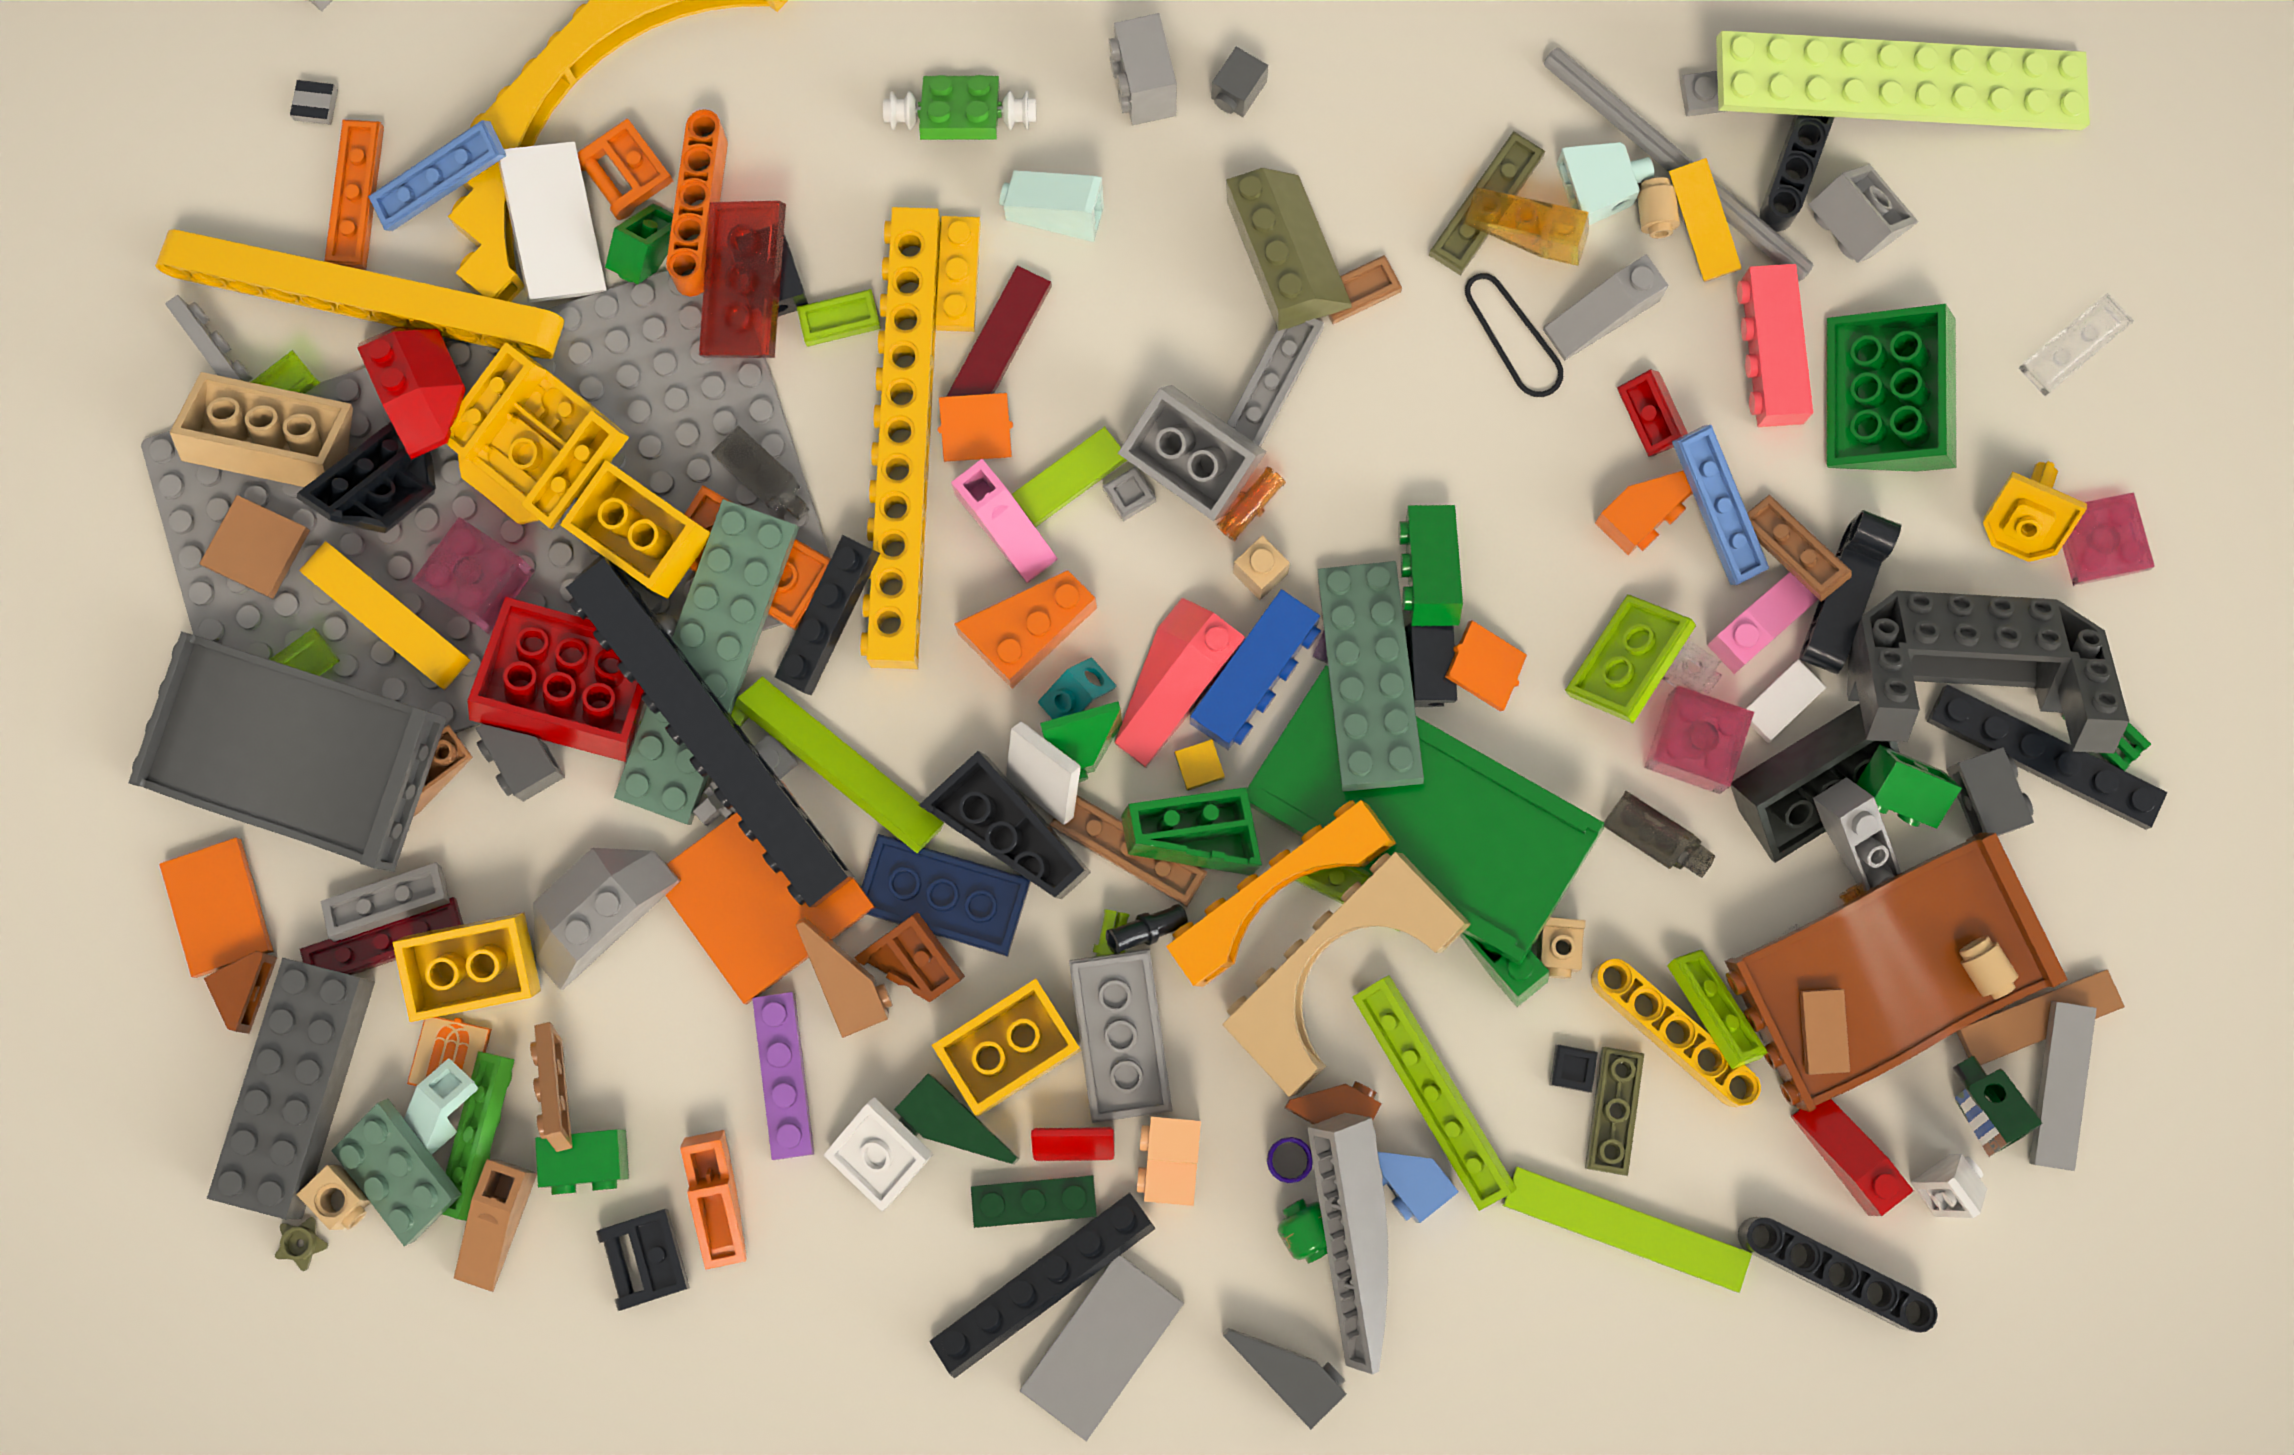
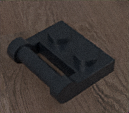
M662 1209L596 1231L599 1243H604L618 1294V1298L615 1299L618 1311L690 1289L668 1209ZM629 1234L644 1290L635 1293L619 1238Z

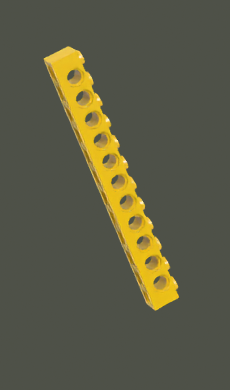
M892 207L891 221H885L884 242L885 244H890L889 257H883L882 279L888 280L887 294H881L880 316L886 317L885 331L879 330L878 353L884 354L883 368L877 367L876 390L882 391L881 405L874 406L873 416L874 428L880 429L879 442H873L871 450L872 465L877 466V480H870L869 486L870 503H875V518L869 517L867 522L868 541H873V550L879 552L880 555L868 578L871 579L870 594H864L863 617L869 618L868 632H862L860 644L861 656H867L866 660L871 668L918 669L941 218L938 208ZM909 246L920 248L919 253L914 256L908 257L902 254L904 249ZM908 282L919 285L912 293L900 291V288ZM905 319L917 321L916 325L910 330L898 328L899 323ZM909 355L915 358L914 362L908 367L902 368L895 365L902 356ZM908 392L913 395L911 401L905 405H898L893 402L899 393ZM905 429L911 432L910 437L904 442L898 443L891 440L892 435L898 430ZM896 467H906L909 469L908 475L902 480L889 478L891 471ZM895 504H902L907 507V510L900 518H890L887 516L889 508ZM901 542L905 545V548L900 555L891 557L885 554L886 547L890 543ZM890 580H899L903 583L902 589L895 595L883 593L884 585ZM897 618L901 621V625L896 632L886 634L881 631V625L886 619Z

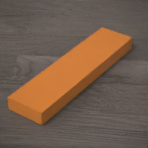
M342 120L324 262L366 270L374 212V207L368 196L376 192L384 126L379 121Z

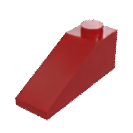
M1832 1099L1816 1105V1109L1810 1112L1799 1109L1791 1115V1118L1868 1216H1883L1914 1191L1889 1158Z

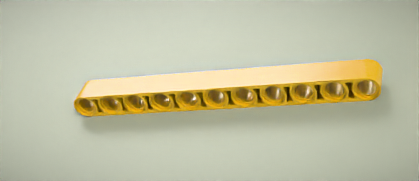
M175 229L168 230L155 265L160 272L185 281L396 327L438 329L442 337L501 349L504 343L507 342L528 356L543 359H552L554 357L565 323L564 319L558 314L541 308Z

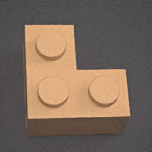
M1151 1117L1150 1126L1142 1125L1140 1151H1148L1147 1168L1139 1167L1137 1192L1145 1193V1202L1194 1206L1201 1121Z

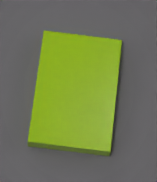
M1627 594L1565 691L1571 698L1633 724L1693 632L1696 624L1689 617Z

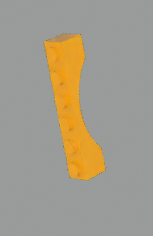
M1352 800L1341 806L1333 814L1336 818L1324 828L1318 825L1309 830L1301 838L1303 841L1302 845L1292 852L1286 849L1277 854L1269 861L1270 869L1259 877L1256 873L1248 876L1237 885L1238 893L1227 901L1224 897L1216 900L1204 910L1207 916L1195 925L1193 922L1186 923L1172 934L1175 940L1166 947L1193 986L1204 987L1235 964L1240 943L1249 924L1262 906L1279 890L1303 876L1320 870L1338 867H1365L1396 844L1367 803L1360 800L1355 804Z

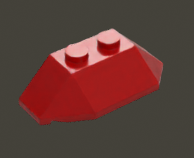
M393 327L360 342L357 348L379 399L411 460L447 444L451 435L450 429L458 415L466 388L439 330Z

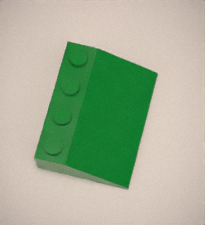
M1946 304L1827 318L1828 468L1913 472L1957 468L1956 319Z

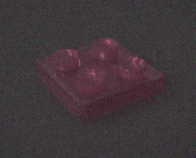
M2134 492L2085 502L2087 503V510L2062 546L2073 586L2145 572L2155 567Z

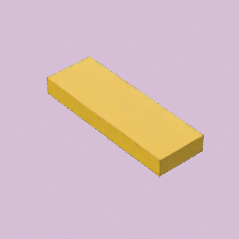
M1707 158L1669 171L1703 281L1707 282L1741 270L1742 267Z

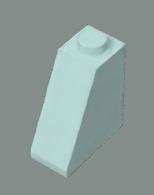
M1014 170L1011 182L1003 184L999 204L1004 206L1007 221L1094 242L1104 209L1102 177Z

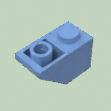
M1378 1152L1379 1165L1383 1175V1186L1387 1184L1396 1196L1391 1202L1406 1221L1412 1217L1416 1223H1421L1459 1192L1434 1159Z

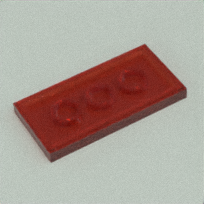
M781 201L710 202L699 346L700 356L704 358H775L785 203Z

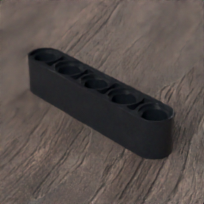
M1794 116L1760 209V219L1774 231L1780 232L1789 228L1803 207L1835 117ZM1802 136L1808 138L1812 142V145L1803 144L1799 140V137ZM1786 170L1797 172L1801 179L1791 178ZM1774 204H1782L1787 208L1788 213L1777 211Z
M1753 1217L1743 1221L1739 1227L1738 1240L1744 1250L1899 1329L1917 1333L1927 1332L1937 1322V1307L1927 1296L1773 1219ZM1760 1224L1765 1226L1769 1232V1241L1762 1248L1755 1245L1752 1238L1753 1230ZM1798 1243L1804 1246L1807 1253L1806 1261L1799 1267L1793 1264L1790 1256L1792 1248ZM1838 1262L1843 1267L1845 1276L1844 1280L1835 1286L1830 1281L1828 1273L1831 1266ZM1877 1282L1882 1288L1883 1294L1881 1300L1873 1305L1867 1297V1290L1870 1284ZM1915 1301L1920 1307L1921 1313L1917 1322L1911 1324L1906 1318L1905 1311L1908 1304Z

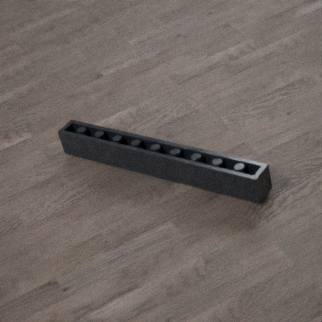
M602 558L565 588L573 597L569 600L573 610L583 620L588 617L597 628L593 632L596 640L606 651L613 649L621 660L617 663V667L631 683L636 680L645 691L641 695L644 703L654 714L661 712L669 723L665 729L670 737L679 746L682 744L687 746L694 755L689 760L696 771L703 778L709 775L718 788L714 790V794L728 810L731 807L736 810L742 818L738 825L751 841L758 839L766 850L762 856L775 873L782 871L791 884L787 886V889L793 898L801 906L807 903L809 907H817L852 880L854 875L617 566L611 561Z

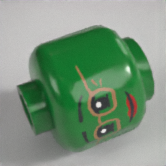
M1302 1198L1282 1210L1286 1218L1279 1223L1277 1231L1294 1259H1306L1309 1264L1328 1254L1319 1202L1307 1205Z

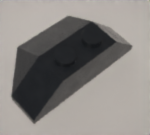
M389 422L297 493L296 498L332 522L350 528L387 533L435 493L436 485L431 451L411 460L392 422Z

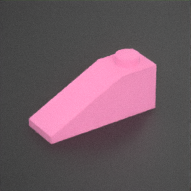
M1789 572L1722 630L1707 646L1735 674L1811 607L1818 598Z

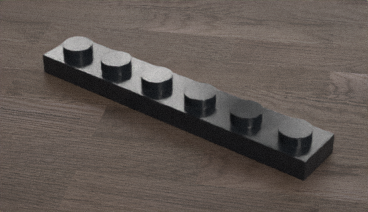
M1948 684L1942 688L1927 720L1928 723L1987 752L2004 747L2006 755L2013 758L2017 767L2145 830L2152 828L2168 793L2087 752L2072 751L2070 744Z
M1128 1193L930 1340V1344L948 1373L955 1379L1156 1228L1132 1194Z

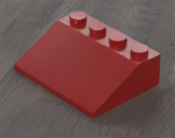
M505 597L467 703L470 721L534 736L541 740L626 762L644 705L641 695L645 691L636 680L631 683L617 667V663L621 660L613 649L606 651L593 635L597 628L589 619L583 620L579 616Z

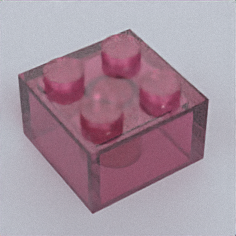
M458 517L412 582L489 635L495 626L505 597L515 599L535 570L521 557Z
M1677 685L1668 694L1644 768L1721 794L1731 786L1754 712Z

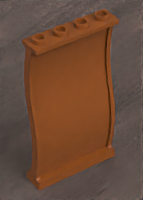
M1978 833L1966 839V842L1884 881L1816 920L1744 955L1725 961L1729 970L1726 973V979L1736 995L1741 994L1748 1008L1744 1010V1015L1755 1032L1759 1031L1765 1043L1764 1047L1768 1053L1764 1057L1772 1069L1777 1068L1783 1080V1083L1780 1084L1783 1096L1791 1106L1795 1105L1796 1108L1807 1112L1816 1109V1105L1893 1069L1971 1023L2047 987H2055L2068 980L1996 833ZM1986 935L1989 936L1992 943L1997 942L2019 975L2013 982L2016 988L1999 999H1993L1991 995L1982 997L1961 964L1963 958L1959 950L1970 942ZM1844 989L1850 1072L1808 1075L1805 1073L1799 991Z

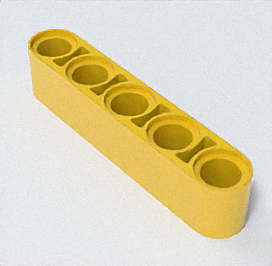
M324 541L300 568L299 571L443 690L448 688L471 661L327 541Z
M1610 959L1594 969L1591 974V984L1595 992L1717 1099L1731 1107L1749 1105L1757 1100L1760 1095L1761 1084L1755 1073L1746 1065L1731 1069L1711 1035L1633 967L1621 959ZM1606 968H1613L1619 972L1622 980L1618 989H1611L1604 983L1603 973ZM1638 995H1644L1652 1002V1012L1648 1017L1638 1014L1635 1009L1634 1003ZM1670 1022L1679 1024L1683 1029L1684 1036L1679 1044H1674L1667 1038L1666 1028ZM1702 1049L1710 1051L1715 1058V1065L1710 1072L1703 1070L1698 1064V1054ZM1734 1077L1741 1078L1746 1084V1094L1741 1099L1734 1097L1729 1089L1730 1082Z

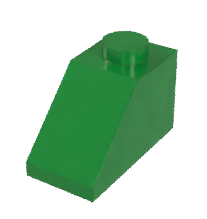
M653 203L616 226L613 231L605 268L617 273L623 280L640 284L656 273L668 254L673 213Z

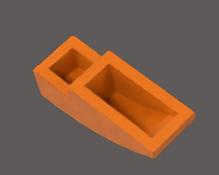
M720 1130L686 1137L683 1139L680 1150L689 1184L687 1194L705 1270L745 1262L747 1258L744 1234L725 1131Z

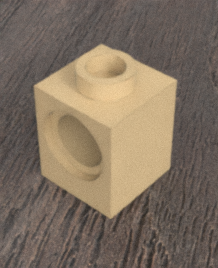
M326 1165L296 1194L329 1230L351 1229L365 1217L367 1212L364 1208L371 1203L341 1165ZM337 1189L341 1190L345 1197L344 1205L339 1211L334 1210L331 1205L332 1194Z

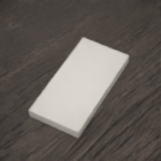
M575 142L504 149L507 156L498 161L528 303L586 296L606 291Z

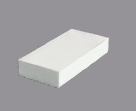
M1798 659L1755 699L1740 716L1769 743L1827 687Z

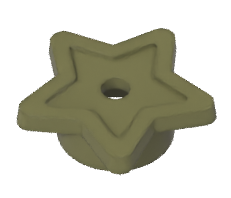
M310 1217L298 1227L286 1223L280 1224L282 1237L280 1248L276 1252L275 1258L294 1260L301 1271H306L309 1268L313 1254L328 1248V1243L316 1235V1219ZM300 1239L304 1241L303 1247H299L297 1244Z

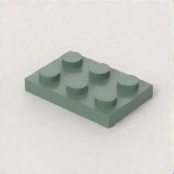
M388 1098L378 1102L331 1150L404 1247L415 1242L462 1195Z

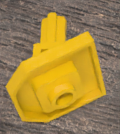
M2047 461L2046 463L2038 462L2035 464L2030 479L2012 471L1983 519V525L1993 547L2027 562L2058 554L2087 510V503L2053 489L2058 470L2054 467L2053 462Z

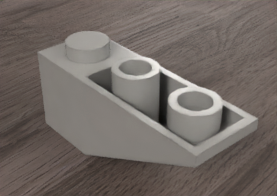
M1846 777L1813 798L1824 829L1862 893L1901 873L1876 801L1871 794Z

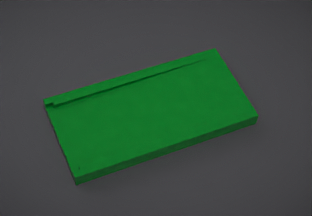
M1326 665L1247 787L1250 807L1302 837L1312 828L1318 825L1324 828L1336 819L1333 815L1335 811L1347 802L1353 800L1356 804L1360 800L1364 801L1376 814L1396 844L1365 867L1353 868L1371 877L1373 873L1370 871V868L1382 855L1388 853L1392 856L1395 852L1403 853L1471 923L1463 933L1520 966L1603 832L1605 823L1417 716L1416 721L1424 775L1423 784L1342 792L1329 670Z

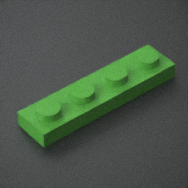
M478 1051L471 1076L478 1090L464 1102L445 1172L462 1195L443 1215L467 1221L472 1197L486 1160L490 1159L491 1156L490 1150L496 1128L501 1120V1109L507 1087L512 1079V1068L515 1059Z

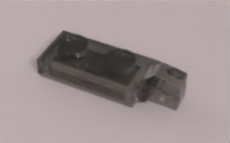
M739 425L711 452L712 456L768 508L771 507L777 512L783 506L798 521L809 511V508L806 507L807 504L795 494L801 487L796 482L794 476Z
M1628 791L1623 793L1604 820L1605 828L1668 869H1671L1672 866L1678 869L1686 867L1702 878L1714 861L1715 855L1702 846V841L1694 836L1693 833Z

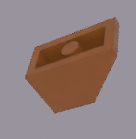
M1355 1081L1352 1087L1345 1083L1291 1099L1287 1102L1284 1109L1314 1125L1343 1113L1370 1117L1374 1120L1382 1103L1374 1099L1377 1092Z

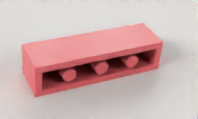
M1796 264L1751 266L1737 284V299L1739 304H1744L1745 317L1741 321V335L1743 341H1748L1749 354L1746 355L1745 371L1746 376L1752 378L1753 392L1749 396L1751 415H1756L1757 427L1802 425L1813 414L1797 266Z

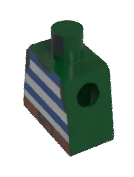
M1971 1056L1953 1067V1070L1965 1086V1089L1955 1097L1956 1103L1989 1157L2024 1138L2043 1124L2001 1068L1987 1075L1975 1056Z

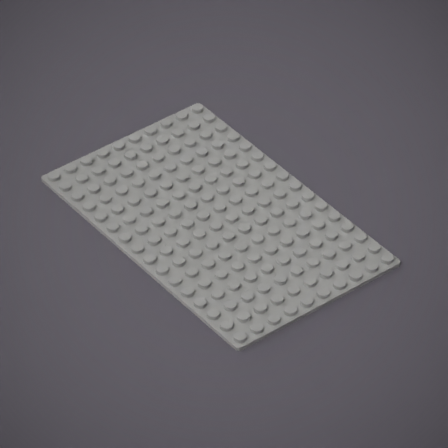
M722 252L713 255L709 284L706 290L697 296H684L678 292L668 270L651 275L640 284L629 282L607 289L604 292L595 293L546 309L558 314L565 321L554 357L552 359L529 357L576 391L629 436L610 463L630 475L682 513L686 512L698 491L704 485L735 504L799 526L795 539L830 558L737 269L730 253ZM688 269L681 276L689 275L695 269ZM455 339L445 342L466 388L463 399L500 349ZM366 368L294 391L352 404L353 413L348 454L391 422ZM170 431L146 438L141 444L193 635L445 716L447 719L444 728L449 725L455 733L482 724L469 720L467 700L505 597L579 616L569 604V600L573 597L565 587L572 583L585 568L601 555L560 525L578 498L573 500L553 529L548 528L540 520L522 525L517 524L493 502L461 478L458 453L447 444L431 450L436 485L435 493L387 533L350 528L328 520L296 498L297 493L304 487L181 461ZM237 495L299 523L310 530L273 599L199 564ZM324 541H327L471 660L446 690H443L299 571ZM689 569L668 599L643 585L662 600L661 609L656 614H669L678 622L696 574L694 571ZM767 615L762 631L783 625V623Z

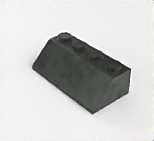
M1860 703L1730 782L1739 812L1774 863L1826 832L1813 800L1815 796L1846 777L1856 784L1879 745L1900 753L1898 744L1895 741L1866 740Z

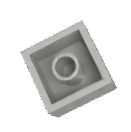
M1157 13L1115 22V38L1109 39L1110 64L1114 79H1118L1120 89L1118 90V97L1122 113L1129 112L1132 126L1176 116L1177 83L1160 14Z

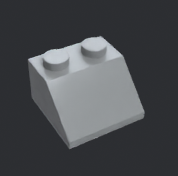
M1870 164L1842 173L1808 204L1815 212L1814 218L1823 229L1830 230L1838 239V247L1841 252L1857 263L1871 258L1918 223V220Z

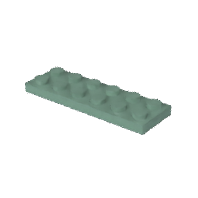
M1396 561L1318 569V583L1342 792L1423 784L1424 775Z

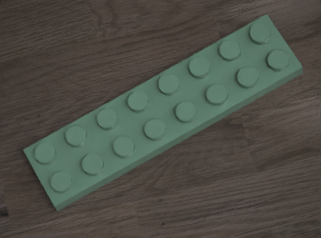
M723 499L672 639L731 715L799 526ZM647 706L614 798L691 825L695 816L693 811L699 805L709 775L703 778L696 771L689 760L694 756L685 744L679 746L670 737L665 729L669 723L661 712L654 714Z

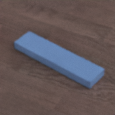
M482 120L368 197L384 230L394 231L507 155L491 122Z
M1704 425L1672 441L1730 585H1738L1769 569L1712 425Z

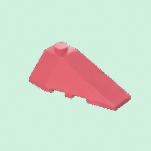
M1182 598L1156 631L1115 744L1146 768L1209 691L1244 642L1245 636L1214 612Z

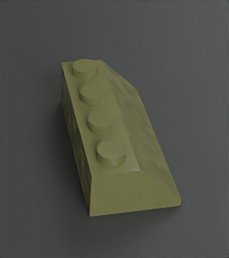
M1260 168L1226 179L1227 204L1278 331L1351 308V301L1299 175Z

